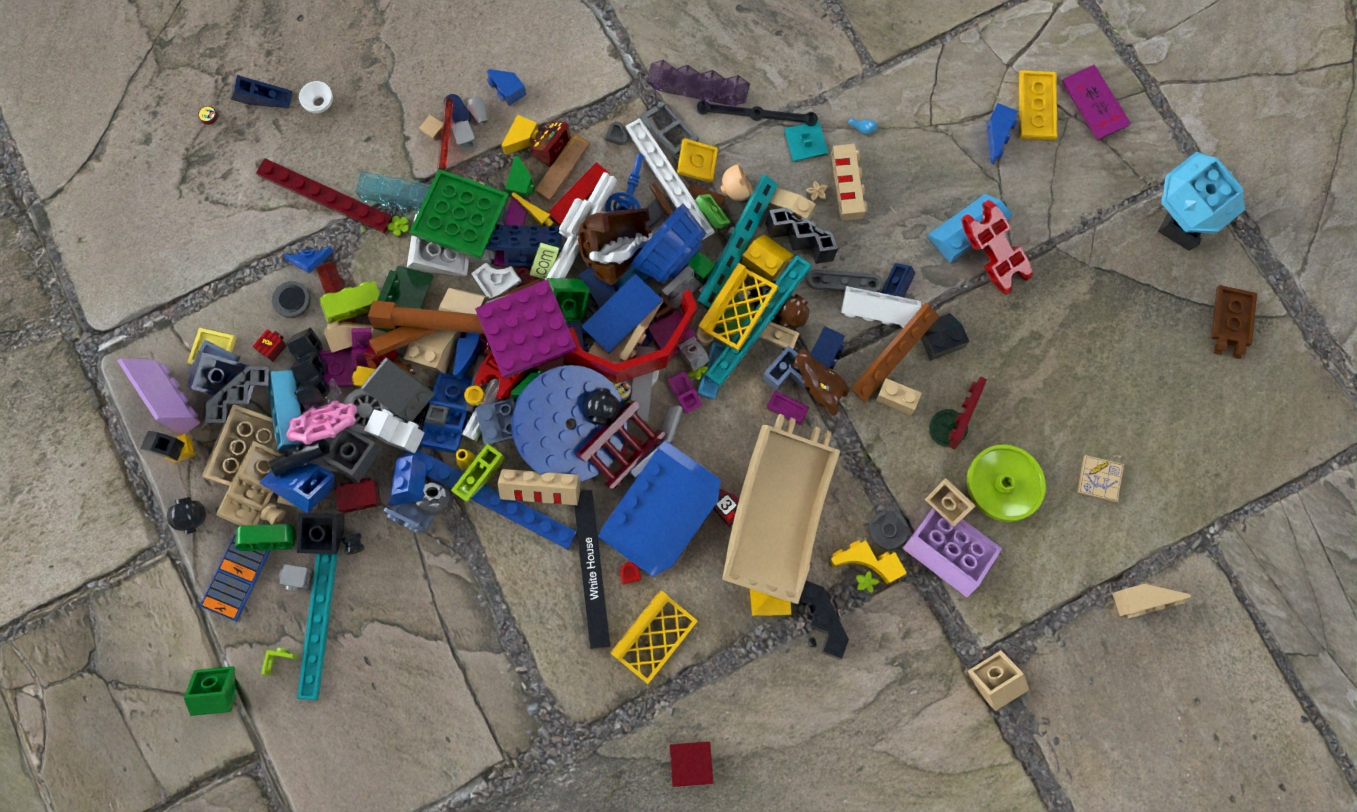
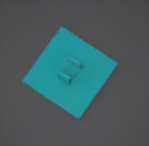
M819 121L814 126L802 124L784 128L793 162L828 154Z

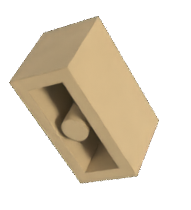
M886 378L876 401L912 415L922 393Z

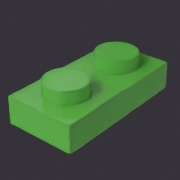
M710 194L699 195L695 199L699 209L706 215L709 223L715 229L724 228L730 224L729 219Z

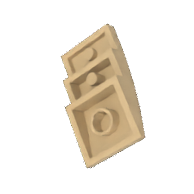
M253 441L216 515L239 526L257 525L260 515L273 491L260 484V481L272 471L269 461L283 454Z

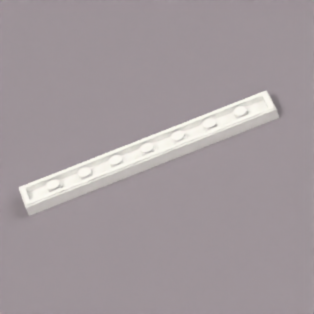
M640 118L626 125L625 130L640 153L644 155V159L675 207L678 208L684 203L690 209L689 211L707 233L703 239L714 234V229L699 209V206L646 125Z

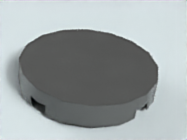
M883 511L877 514L870 523V537L879 548L895 550L902 546L908 538V523L897 512Z

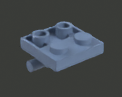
M513 398L475 408L484 445H492L507 440L514 441L512 417L515 403Z

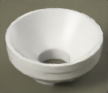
M313 81L303 86L299 93V101L308 112L322 113L331 106L333 94L330 87L324 82ZM317 98L324 99L323 104L319 106L314 105V101Z

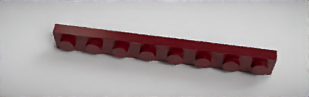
M264 158L256 171L257 176L383 234L386 233L389 223L392 222L393 217L266 158Z

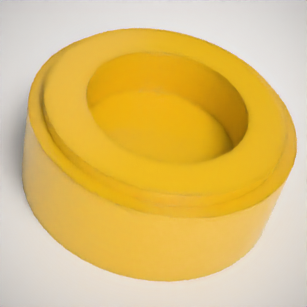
M474 385L466 389L464 397L468 404L477 406L483 402L485 395L479 386Z

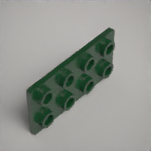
M397 266L396 271H389L377 301L394 302L398 307L421 309L433 280V275ZM373 327L374 329H378L385 332L395 330L389 328Z

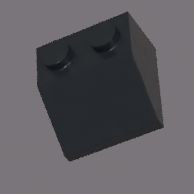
M951 313L939 317L920 338L930 361L961 350L969 343L962 324Z
M298 513L297 553L337 554L344 534L345 513Z

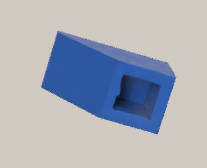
M492 69L487 70V82L492 89L496 88L498 97L502 102L505 101L508 106L527 95L525 86L515 73Z

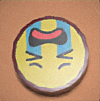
M204 106L199 110L198 118L202 123L210 125L216 122L218 113L213 107Z

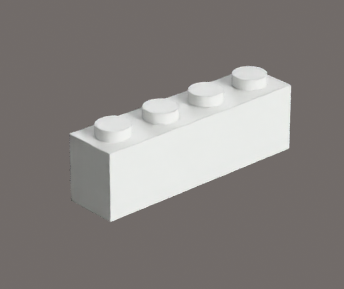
M846 286L841 313L852 318L855 316L863 317L867 321L879 320L886 325L899 324L904 328L921 308V301Z

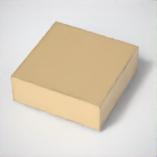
M429 115L419 127V130L435 140L445 128V125Z

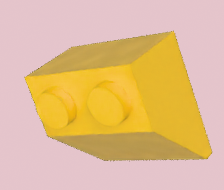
M763 234L754 240L742 256V263L766 280L774 281L794 255Z

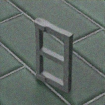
M665 101L660 102L640 116L641 121L674 156L680 153L681 144L675 148L664 135L679 126L689 136V140L699 141V138L668 107ZM664 109L675 122L659 131L649 118Z

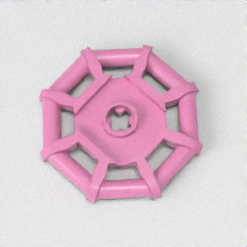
M332 401L330 404L315 408L312 406L301 416L290 420V428L286 436L290 441L297 440L304 442L306 445L329 437L335 438L336 434L354 425L357 407L354 404H343L339 401Z

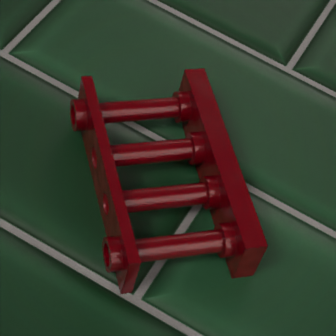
M629 400L621 408L618 417L614 421L607 422V425L603 426L575 454L584 462L591 460L609 479L604 485L610 489L620 486L623 482L622 479L653 447L658 446L663 441V436L665 435L664 431L656 430L653 432L637 414V409L640 405L633 400ZM628 419H632L648 436L649 439L642 446L625 430L623 424ZM614 433H619L636 452L628 460L610 442V437ZM601 446L605 447L622 465L615 474L597 456L596 451Z

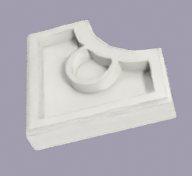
M485 263L471 273L484 294L489 296V299L510 291L522 283L511 266L506 269L497 270Z

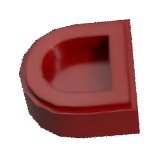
M628 562L621 567L620 576L623 585L642 580L640 570L636 564Z

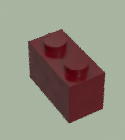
M371 478L361 479L360 483L352 484V482L340 484L341 487L335 488L338 511L341 513L382 506L378 483Z

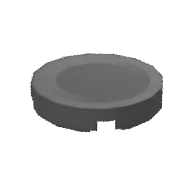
M296 281L282 283L276 288L272 296L274 309L286 318H296L304 314V311L309 308L311 301L309 291L303 284Z

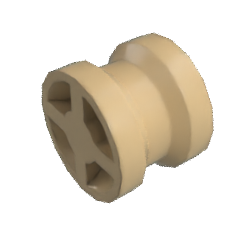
M269 503L263 509L260 518L264 521H269L270 525L280 524L286 512L283 509L276 508L274 503Z

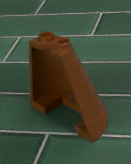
M648 208L594 213L585 218L584 223L580 225L578 244L583 260L587 267L590 265L595 271L594 275L604 283L614 285L631 267V263L642 248L637 249L630 259L624 260L620 264L617 262L604 264L599 261H592L590 253L592 251H601L605 244H610V241L617 243L618 237H622V239L624 237L635 239L636 233H641L642 236L648 238V234L651 233L649 227L646 226V222L650 220Z

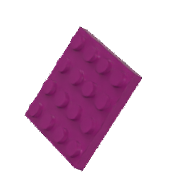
M548 279L475 308L503 379L577 350Z

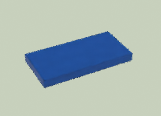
M634 274L581 327L610 354L663 300L637 274Z

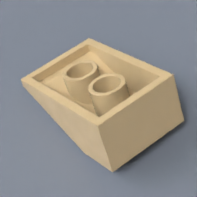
M440 330L411 342L403 359L413 365L446 374L461 332Z

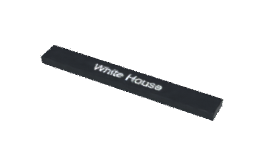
M592 490L580 491L578 504L574 505L590 649L611 647Z

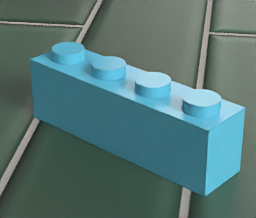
M272 371L269 373L267 389L277 451L290 450L298 444H304V442L297 440L290 441L286 436L290 428V420L303 414L300 412L301 403L294 394L298 387V379L294 377L292 371Z

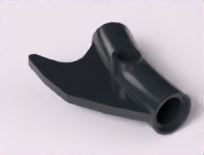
M325 439L313 441L308 445L298 444L284 452L283 455L269 461V466L274 475L278 477L294 468L305 466L310 461L329 454V444Z

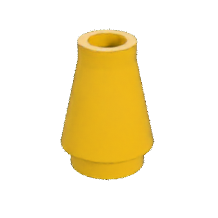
M460 449L456 452V463L460 468L468 469L475 460V455L469 450Z

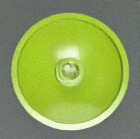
M1012 445L991 446L974 458L967 473V488L973 503L981 512L992 519L1002 522L1020 521L1033 514L1043 502L1046 492L1044 473L1038 462L1021 448Z

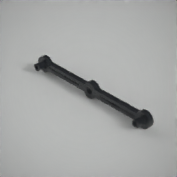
M701 100L697 104V111L702 115L708 112L748 116L755 121L767 118L804 122L808 126H814L818 121V116L814 112L806 114L763 110L759 106L742 108L709 104L705 100Z

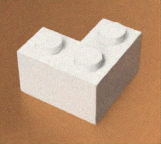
M374 409L364 431L385 444L415 454L424 435V432L418 429L419 425L411 421L404 423V420L396 416L393 417L394 414L388 410L383 409L381 412Z

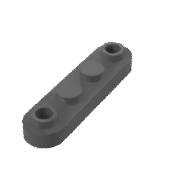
M815 269L807 277V284L815 290L845 292L846 286L879 292L883 284L880 276L869 273ZM816 278V279H818L820 282H819V283H815V282L813 281V279ZM874 283L875 287L872 288L869 284Z

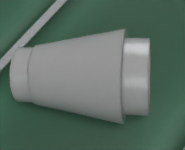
M480 96L469 99L467 107L478 125L486 124L488 119L484 100Z

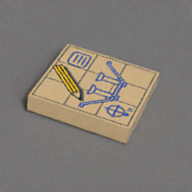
M1085 455L1083 457L1077 494L1114 503L1118 502L1124 464Z

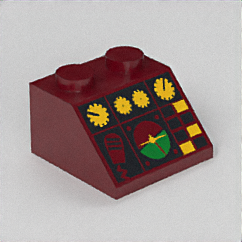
M552 121L549 126H545L542 135L535 139L531 145L532 156L550 168L571 139L568 124L566 122Z

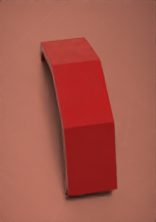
M691 290L684 291L682 294L680 307L684 317L663 349L616 364L582 350L574 328H569L577 350L565 354V362L574 366L592 369L615 384L666 368L695 317L697 305Z

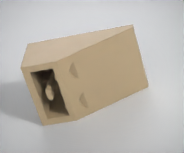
M1147 584L1112 593L1119 615H1127L1128 618L1184 604V599L1191 597L1187 593Z

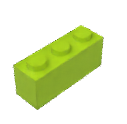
M373 281L363 282L354 288L347 287L337 293L323 295L320 298V304L327 323L340 322L369 313L372 302L377 301L380 292L376 282Z

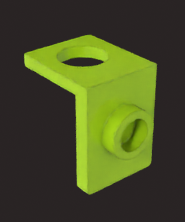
M277 648V651L266 650L261 674L271 675L275 656L298 659L299 655L289 654V649Z

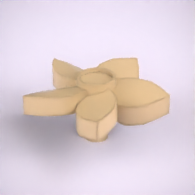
M814 181L813 188L806 189L807 193L812 194V202L818 197L826 199L824 192L827 189V185L819 186Z

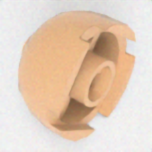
M740 164L733 165L725 171L722 178L723 185L721 186L724 196L728 195L736 202L750 199L753 193L750 181H747V175Z

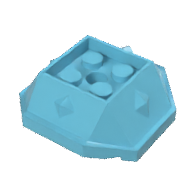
M1195 152L1166 175L1161 204L1185 232L1215 234L1245 210L1242 186L1233 177L1232 172L1228 171L1216 157Z

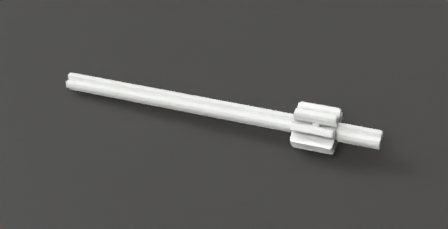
M603 173L588 201H582L578 198L574 200L559 228V233L568 239L547 278L566 277L580 251L578 244L580 225L584 223L585 218L603 212L602 208L617 182L614 176ZM498 379L490 381L484 392L483 402L477 405L476 408L499 401L496 397L499 390ZM474 410L462 432L463 436L477 442L481 435L476 410Z

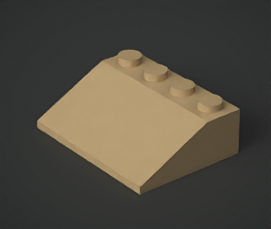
M232 404L229 407L226 423H223L202 478L230 487L253 441L279 453L277 451L272 418Z

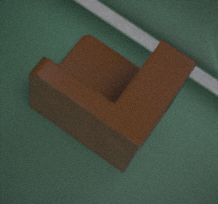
M663 293L659 295V297L663 298V303L653 318L656 322L673 313V307Z

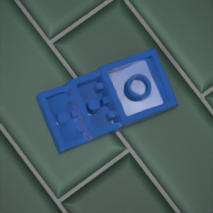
M452 373L438 374L433 388L435 395L428 403L429 406L430 404L449 407L450 412L445 427L427 424L424 420V435L419 444L420 447L454 454L459 450L463 437L462 432L465 429L469 415L465 410L467 401L464 394L466 389L472 384V377L464 376L461 380H458Z

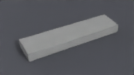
M637 346L635 358L655 352L656 348ZM653 372L633 378L631 400L636 401L640 405L637 409V414L645 423H648Z

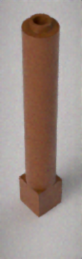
M373 301L368 315L373 327L395 329L396 326L485 334L478 315L471 313L398 307L394 302Z

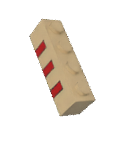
M855 144L833 146L831 156L841 221L863 219L865 212H867V202L863 201L865 188L864 184H861L860 178H862V168L858 167V161L860 160L859 150H856Z
M502 469L498 480L499 496L503 500L577 505L580 495L579 475L545 473L541 475L535 471Z

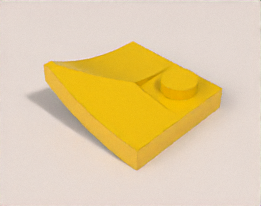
M750 589L752 616L791 615L790 601Z

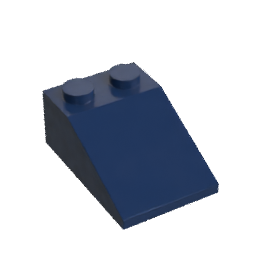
M198 351L187 387L213 395L245 366L250 365ZM248 385L247 404H249L254 386Z

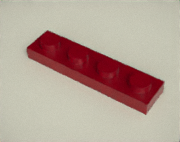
M980 376L977 382H972L968 390L971 393L970 397H966L961 406L964 408L963 413L959 412L955 420L957 427L956 429L952 428L948 439L951 440L948 447L955 450L960 444L987 379Z

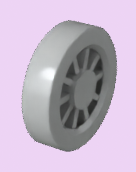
M362 388L351 392L343 402V404H353L358 399L360 403L359 406H356L357 412L355 417L358 416L354 425L348 426V428L362 436H371L364 429L374 409L381 412L383 409L392 411L376 399L371 402L372 396ZM361 396H366L365 403L360 398Z

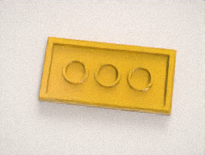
M1020 70L1019 139L1056 141V72Z

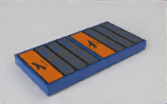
M234 534L199 607L237 622L271 550L238 551L235 549L236 534Z

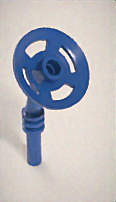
M637 154L633 171L629 175L627 192H616L610 195L605 203L606 212L612 211V200L615 201L613 211L629 210L631 206L632 209H635V205L637 209L641 208L633 194L635 187H638L639 173L644 155Z

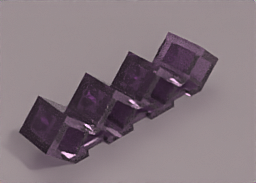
M664 60L651 63L646 81L656 91L729 106L746 103L750 83L739 75L725 79L714 70L700 74L689 65L674 68Z

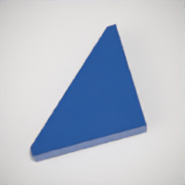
M328 246L318 251L312 249L300 251V254L295 255L285 254L284 258L286 261L310 274L333 253L332 247Z

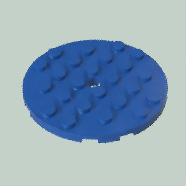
M558 366L538 374L521 391L515 403L516 406L512 417V435L520 456L533 470L541 475L545 473L579 475L580 481L588 480L602 473L591 460L584 462L575 454L603 427V425L591 423L592 419L588 418L584 413L583 404L588 395L599 391V388H607L619 400L621 408L624 406L619 392L606 377L582 366ZM569 418L575 421V426L572 429H567L565 424ZM626 421L623 425H624L625 430L627 431V421ZM614 433L610 437V442L621 451L625 440L619 433ZM601 446L596 451L597 456L607 467L616 459L605 447Z

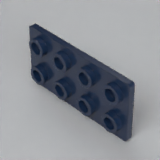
M497 224L486 246V250L504 251L505 266H532L540 243L559 248L558 252H561L562 235L559 233L560 227Z

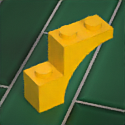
M860 540L855 541L849 545L850 549L846 551L842 549L832 554L833 558L829 561L833 568L842 564L866 566L881 576L886 585L907 574L895 552L891 555L889 552H886L879 556V561H877L866 540L862 543Z

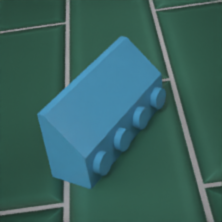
M984 194L929 233L927 237L951 264L973 248L965 235L961 222L962 217L969 214L975 221L977 220L980 223L983 219L982 203L990 200L1001 210L1008 222L1013 214L1001 200Z

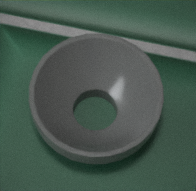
M428 482L424 484L423 499L414 502L418 511L425 515H438L448 508L450 495L442 484ZM436 490L438 495L436 497H429L427 491Z

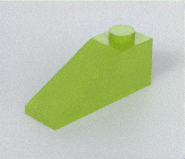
M486 444L451 491L468 502L506 460L503 454L489 444Z

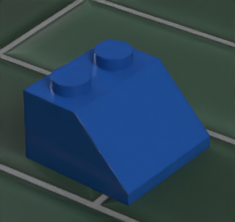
M413 455L396 460L388 503L390 507L423 499L427 464Z

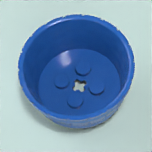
M683 203L650 238L630 266L664 284L670 277L675 279L703 246L701 241L707 233L689 211L690 209Z

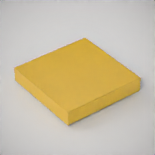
M684 138L681 144L677 174L712 183L718 148Z

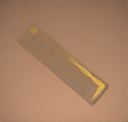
M574 133L536 187L535 193L551 202L590 146V142Z

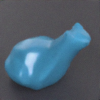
M850 118L848 124L864 135L872 133L878 128L877 123L872 119L858 121Z

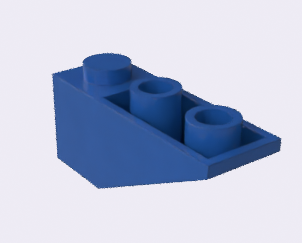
M997 103L987 124L990 159L993 165L996 159H1001L1005 150L1002 146L1007 144L1011 137L1009 130L1010 128L1014 129L1018 121L1015 118L1018 111L1000 103Z

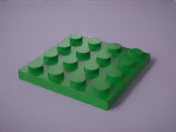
M438 169L410 229V235L481 260L509 198V193Z

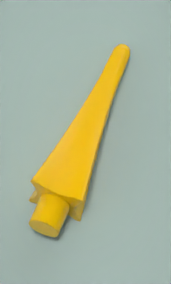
M512 193V196L533 216L540 226L544 224L552 226L554 224L549 219V213L529 203L516 193Z

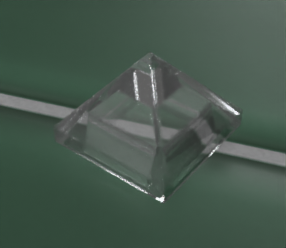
M331 379L328 383L330 392L325 398L328 404L335 401L341 395V391L334 379Z

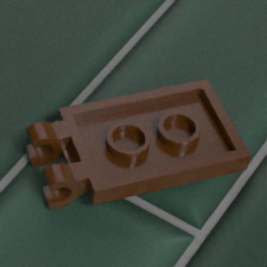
M1222 285L1217 287L1211 339L1217 340L1214 346V354L1222 355V351H1226L1227 345L1235 346L1233 358L1241 359V355L1245 356L1246 346H1251L1253 341L1257 293Z

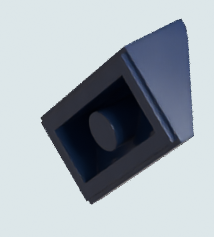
M895 263L881 293L904 298L915 276L912 266Z

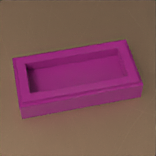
M775 391L766 409L778 415L782 414L788 420L790 418L796 419V424L801 425L809 407Z

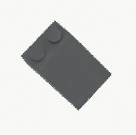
M388 358L383 360L361 387L396 415L411 422L435 395L423 381Z

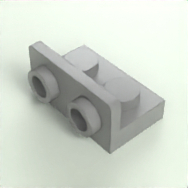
M688 266L662 290V293L673 309H676L681 304L683 292L691 290L694 293L701 286V283L694 277V270Z

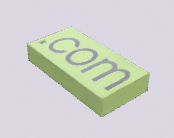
M540 243L530 275L546 279L554 265L559 248Z

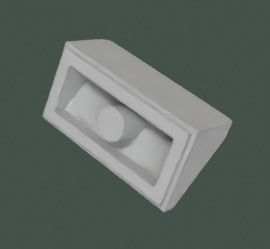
M681 406L669 407L661 431L665 432V435L660 444L665 440L670 444L673 443L683 413Z

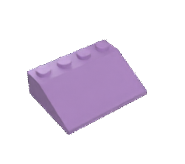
M120 358L117 360L155 420L178 435L186 434L190 429L201 423L197 418L198 412L193 406H189L187 403L189 398L184 392L179 391V383L169 376L170 370L164 363L160 364L156 360Z
M934 508L930 510L903 547L910 555L966 597L980 585L1002 550L1001 547L963 519L953 527Z

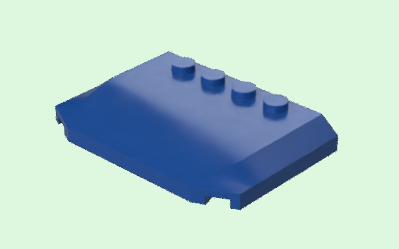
M665 440L655 451L604 524L598 537L654 577L673 567L718 503L722 480Z

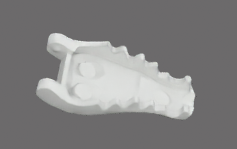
M636 233L635 239H629L628 237L622 239V237H618L617 243L610 241V244H605L601 251H592L590 259L604 264L609 262L620 264L624 260L630 259L637 249L643 248L653 234L649 233L648 238L642 236L641 233Z

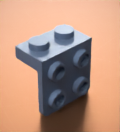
M414 502L396 505L393 510L386 507L383 510L387 513L386 517L398 525L405 523V527L417 534L420 531L426 534L435 515H425L418 511Z

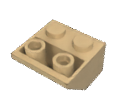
M448 288L439 306V310L477 314L475 308L486 304L485 302L488 301L489 296L457 288Z

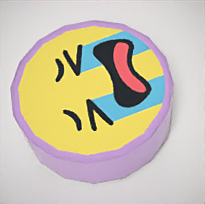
M624 381L614 384L622 400L630 397L631 386L628 382Z

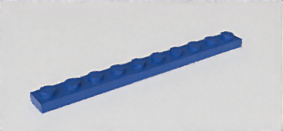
M418 449L415 454L404 450L400 457L415 456L427 464V477L450 489L455 486L464 474ZM486 484L471 498V500L567 550H569L577 535V532L516 500L500 499L499 491Z

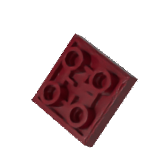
M710 741L670 744L672 787L714 784Z

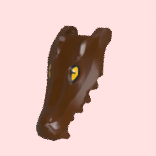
M800 350L799 354L795 357L793 366L798 367L800 373L803 374L801 379L805 381L804 386L810 388L809 393L814 395V399L824 405L831 415H836L839 411V400L842 396L846 397L849 393L846 382L839 374L816 361L807 350Z

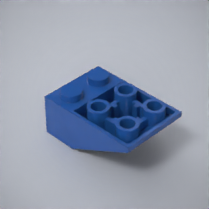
M308 463L278 477L271 471L260 481V484L306 513H309L333 489L334 474L317 464Z

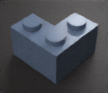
M788 346L764 372L762 380L775 391H778L790 378L804 390L806 388L804 386L805 381L801 379L803 374L800 373L798 367L793 366L798 353Z

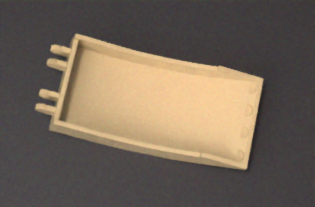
M779 414L774 427L769 425H762L739 498L722 580L798 604L810 569L809 564L821 511L840 450L828 446L832 434L831 431L827 430L824 433L821 444L817 443L820 434L819 427L813 429L810 440L792 434L796 419L790 418L786 430H781L784 415Z

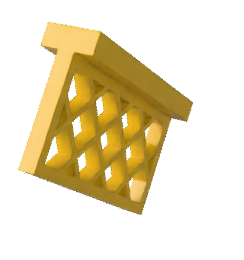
M738 263L699 324L700 330L706 335H711L739 351L778 290V285L746 269L744 265ZM747 276L755 279L756 284L745 287L744 281ZM769 286L772 288L769 294L761 296L759 287ZM757 288L759 297L748 299L746 291ZM744 292L746 300L735 303V295ZM760 301L761 307L759 310L751 312L749 303ZM747 304L749 313L738 315L736 307ZM734 308L736 316L725 319L724 312L726 309ZM750 316L751 323L749 326L741 328L739 319ZM737 320L738 329L728 331L726 323ZM724 323V333L717 334L713 332L716 325ZM740 332L741 338L736 345L730 341L729 335Z
M660 590L610 654L649 684L698 620ZM667 602L674 606L675 615L663 616V607ZM686 616L692 621L687 628L679 629L678 617ZM675 617L676 629L665 630L664 618ZM655 619H661L662 631L651 632L650 623ZM676 632L677 641L674 644L666 645L665 633ZM662 633L664 645L652 646L651 634ZM641 635H649V647L638 648V638ZM664 647L665 656L662 660H654L653 649ZM650 649L651 661L640 662L639 650ZM628 651H636L637 662L628 663L623 657ZM651 663L652 672L646 678L641 674L640 665ZM632 665H637L638 670H636Z

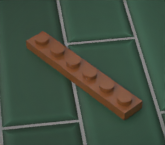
M925 303L851 388L863 402L868 400L939 318V315L929 304Z

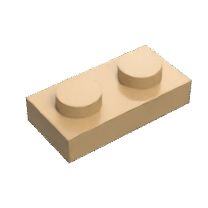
M770 322L758 339L784 349L788 346L793 349L799 333Z

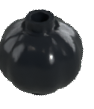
M599 388V391L593 392L586 397L583 410L585 415L592 419L591 423L605 426L607 422L614 421L618 417L621 405L619 400L611 394L610 389Z
M191 497L175 500V505L168 509L166 517L168 524L173 529L184 531V534L197 532L196 528L204 523L206 510L199 501H192Z

